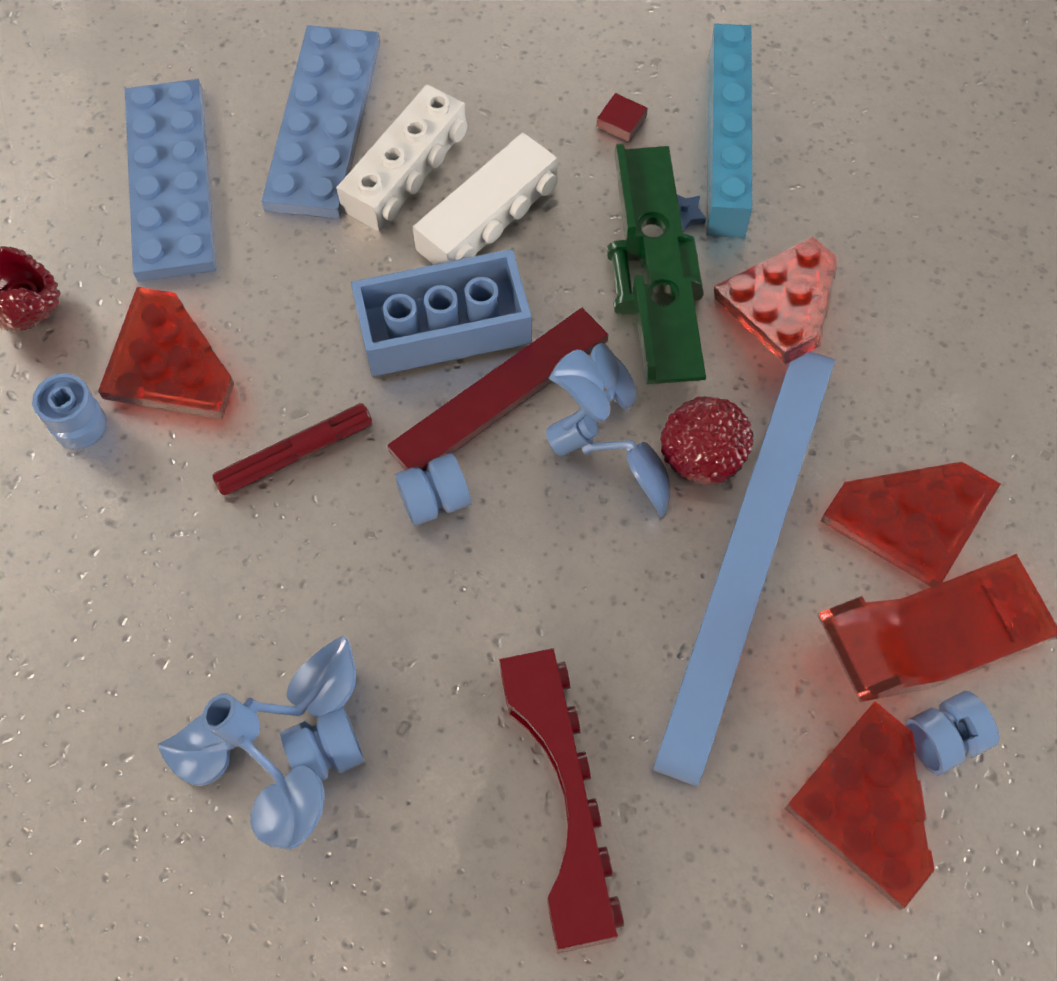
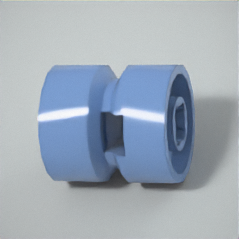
M69 373L55 374L46 378L36 388L32 401L35 413L47 426L56 441L63 447L84 449L95 444L102 437L106 430L107 418L103 409L81 378Z
M453 453L429 461L426 471H422L416 466L394 474L402 501L413 526L437 518L439 509L451 513L472 505L466 481Z
M963 691L943 701L939 705V710L929 708L905 722L907 738L916 756L926 769L938 776L962 764L965 761V756L974 758L999 744L998 727L993 716L979 697L970 691Z
M343 706L336 711L318 716L317 723L314 726L304 721L280 731L282 744L292 770L300 765L307 766L316 772L321 781L327 779L328 771L332 768L339 773H343L365 763L354 730Z

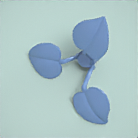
M599 343L593 347L591 357L582 350L570 352L557 363L549 380L564 388L581 409L547 427L546 436L550 447L560 457H564L582 448L585 455L593 451L626 449L628 451L627 461L633 475L657 510L659 519L664 517L669 504L670 482L667 470L654 449L646 442L636 445L632 440L593 443L594 437L598 435V427L595 421L602 422L609 417V402L613 398L625 410L634 405L636 388L629 371L604 343Z
M345 636L335 639L314 654L298 669L292 677L287 690V699L296 706L260 703L251 697L243 704L233 696L222 693L208 702L202 715L190 722L176 735L158 744L160 753L169 768L179 778L194 786H205L220 778L230 764V750L236 746L243 748L273 777L276 783L261 791L253 804L250 814V823L255 836L270 847L292 850V848L298 847L307 839L316 827L323 811L324 787L316 772L304 765L295 767L284 777L281 771L252 744L260 732V723L256 712L301 716L307 710L312 716L318 718V716L331 713L344 706L352 695L356 684V667L349 640Z

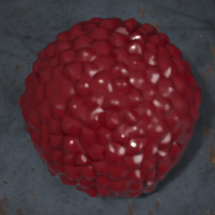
M0 246V328L16 332L31 329L35 325H39L43 320H47L51 312L59 305L58 297L61 292L57 289L58 283L54 281V276L50 274L49 270H46L43 264L38 263L36 259H33L32 255L26 254L24 250H18L11 246Z
M711 396L695 397L693 400L684 402L682 406L668 416L665 428L660 433L661 453L665 457L664 462L668 463L672 469L689 481L693 480L704 485L723 484L742 469L743 463L748 460V455L752 452L751 447L754 442L752 439L754 437L751 430L752 424L748 421V417L742 413V409L728 399Z

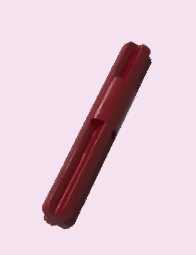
M359 403L214 472L212 475L213 481L222 495H228L369 427L372 424L371 415L367 407L363 403Z

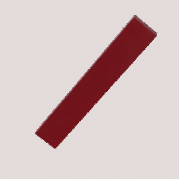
M583 307L390 442L387 445L388 451L404 470L417 466L422 471H426L429 461L449 453H454L552 381L549 380V377L557 363L565 355L575 350H582L590 355L595 345L608 342L609 334Z

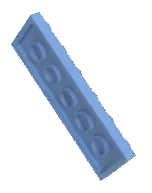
M307 25L261 201L264 211L340 219L342 210L336 187L351 171L380 44L378 32Z
M192 79L125 88L133 274L137 282L216 271L203 90L200 80Z

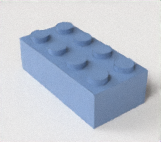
M513 249L351 282L372 377L532 343V316Z

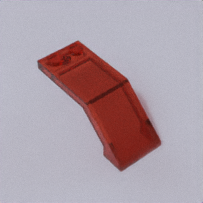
M1017 554L902 599L865 602L863 596L818 613V618L859 702L931 689L1057 639V624Z

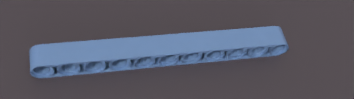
M798 347L794 348L653 771L697 787L701 781L835 363L833 358Z

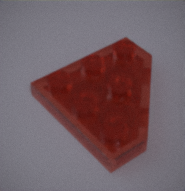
M811 237L714 286V298L786 365L821 345L823 325L827 317L832 284L837 272V256L817 239Z
M136 287L98 390L102 399L223 420L234 386L231 375L223 363L220 362L211 345L197 324L192 320L176 293Z
M964 462L846 481L823 514L820 522L937 590L1001 483Z
M874 701L784 809L893 905L902 910L906 908L935 869L932 850H928L924 824L927 818L921 780L917 779L914 753L916 748L913 732Z

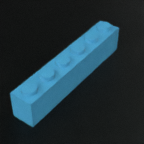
M714 24L709 51L706 235L746 237L752 212V25Z

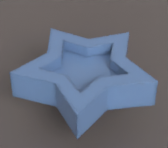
M677 194L683 232L690 225L705 224L706 217L698 208L700 196L684 198Z

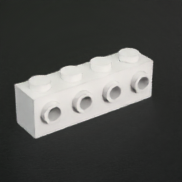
M426 84L336 187L342 212L378 232L381 231L388 221H393L398 216L402 204L408 197L419 191L424 178L433 168L439 167L445 158L446 152L455 142H460L464 137L468 126L465 116V103Z
M522 132L413 226L416 251L434 265L474 257L487 243L495 242L502 234L503 229L513 220L522 218L529 210L530 205L539 197L548 195L554 189L557 183V157Z

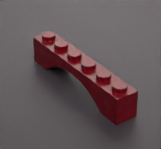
M554 648L499 659L500 674L509 716L526 729L544 750L557 774L565 800L568 826L566 849L559 874L547 897V906L557 954L615 942L618 937L616 928L624 927V920L618 896L609 898L605 878L613 876L607 847L598 848L594 829L602 827L596 798L587 800L583 781L591 780L586 752L577 753L573 735L580 734L581 731L575 705L567 707L563 690L570 689L565 661L557 663Z

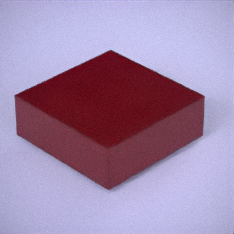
M615 93L597 117L596 127L629 142L647 117L648 107Z

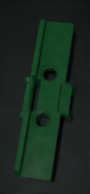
M616 144L614 154L625 240L611 242L606 249L607 258L613 263L617 298H615L613 303L614 312L616 314H635L647 385L706 380L694 301L702 299L704 291L694 236L685 234L682 230L669 146L625 149L624 144ZM647 225H656L663 230V234L658 237H649L642 232V229ZM640 260L641 267L645 268L647 284H644L643 275H635L632 292L628 261Z

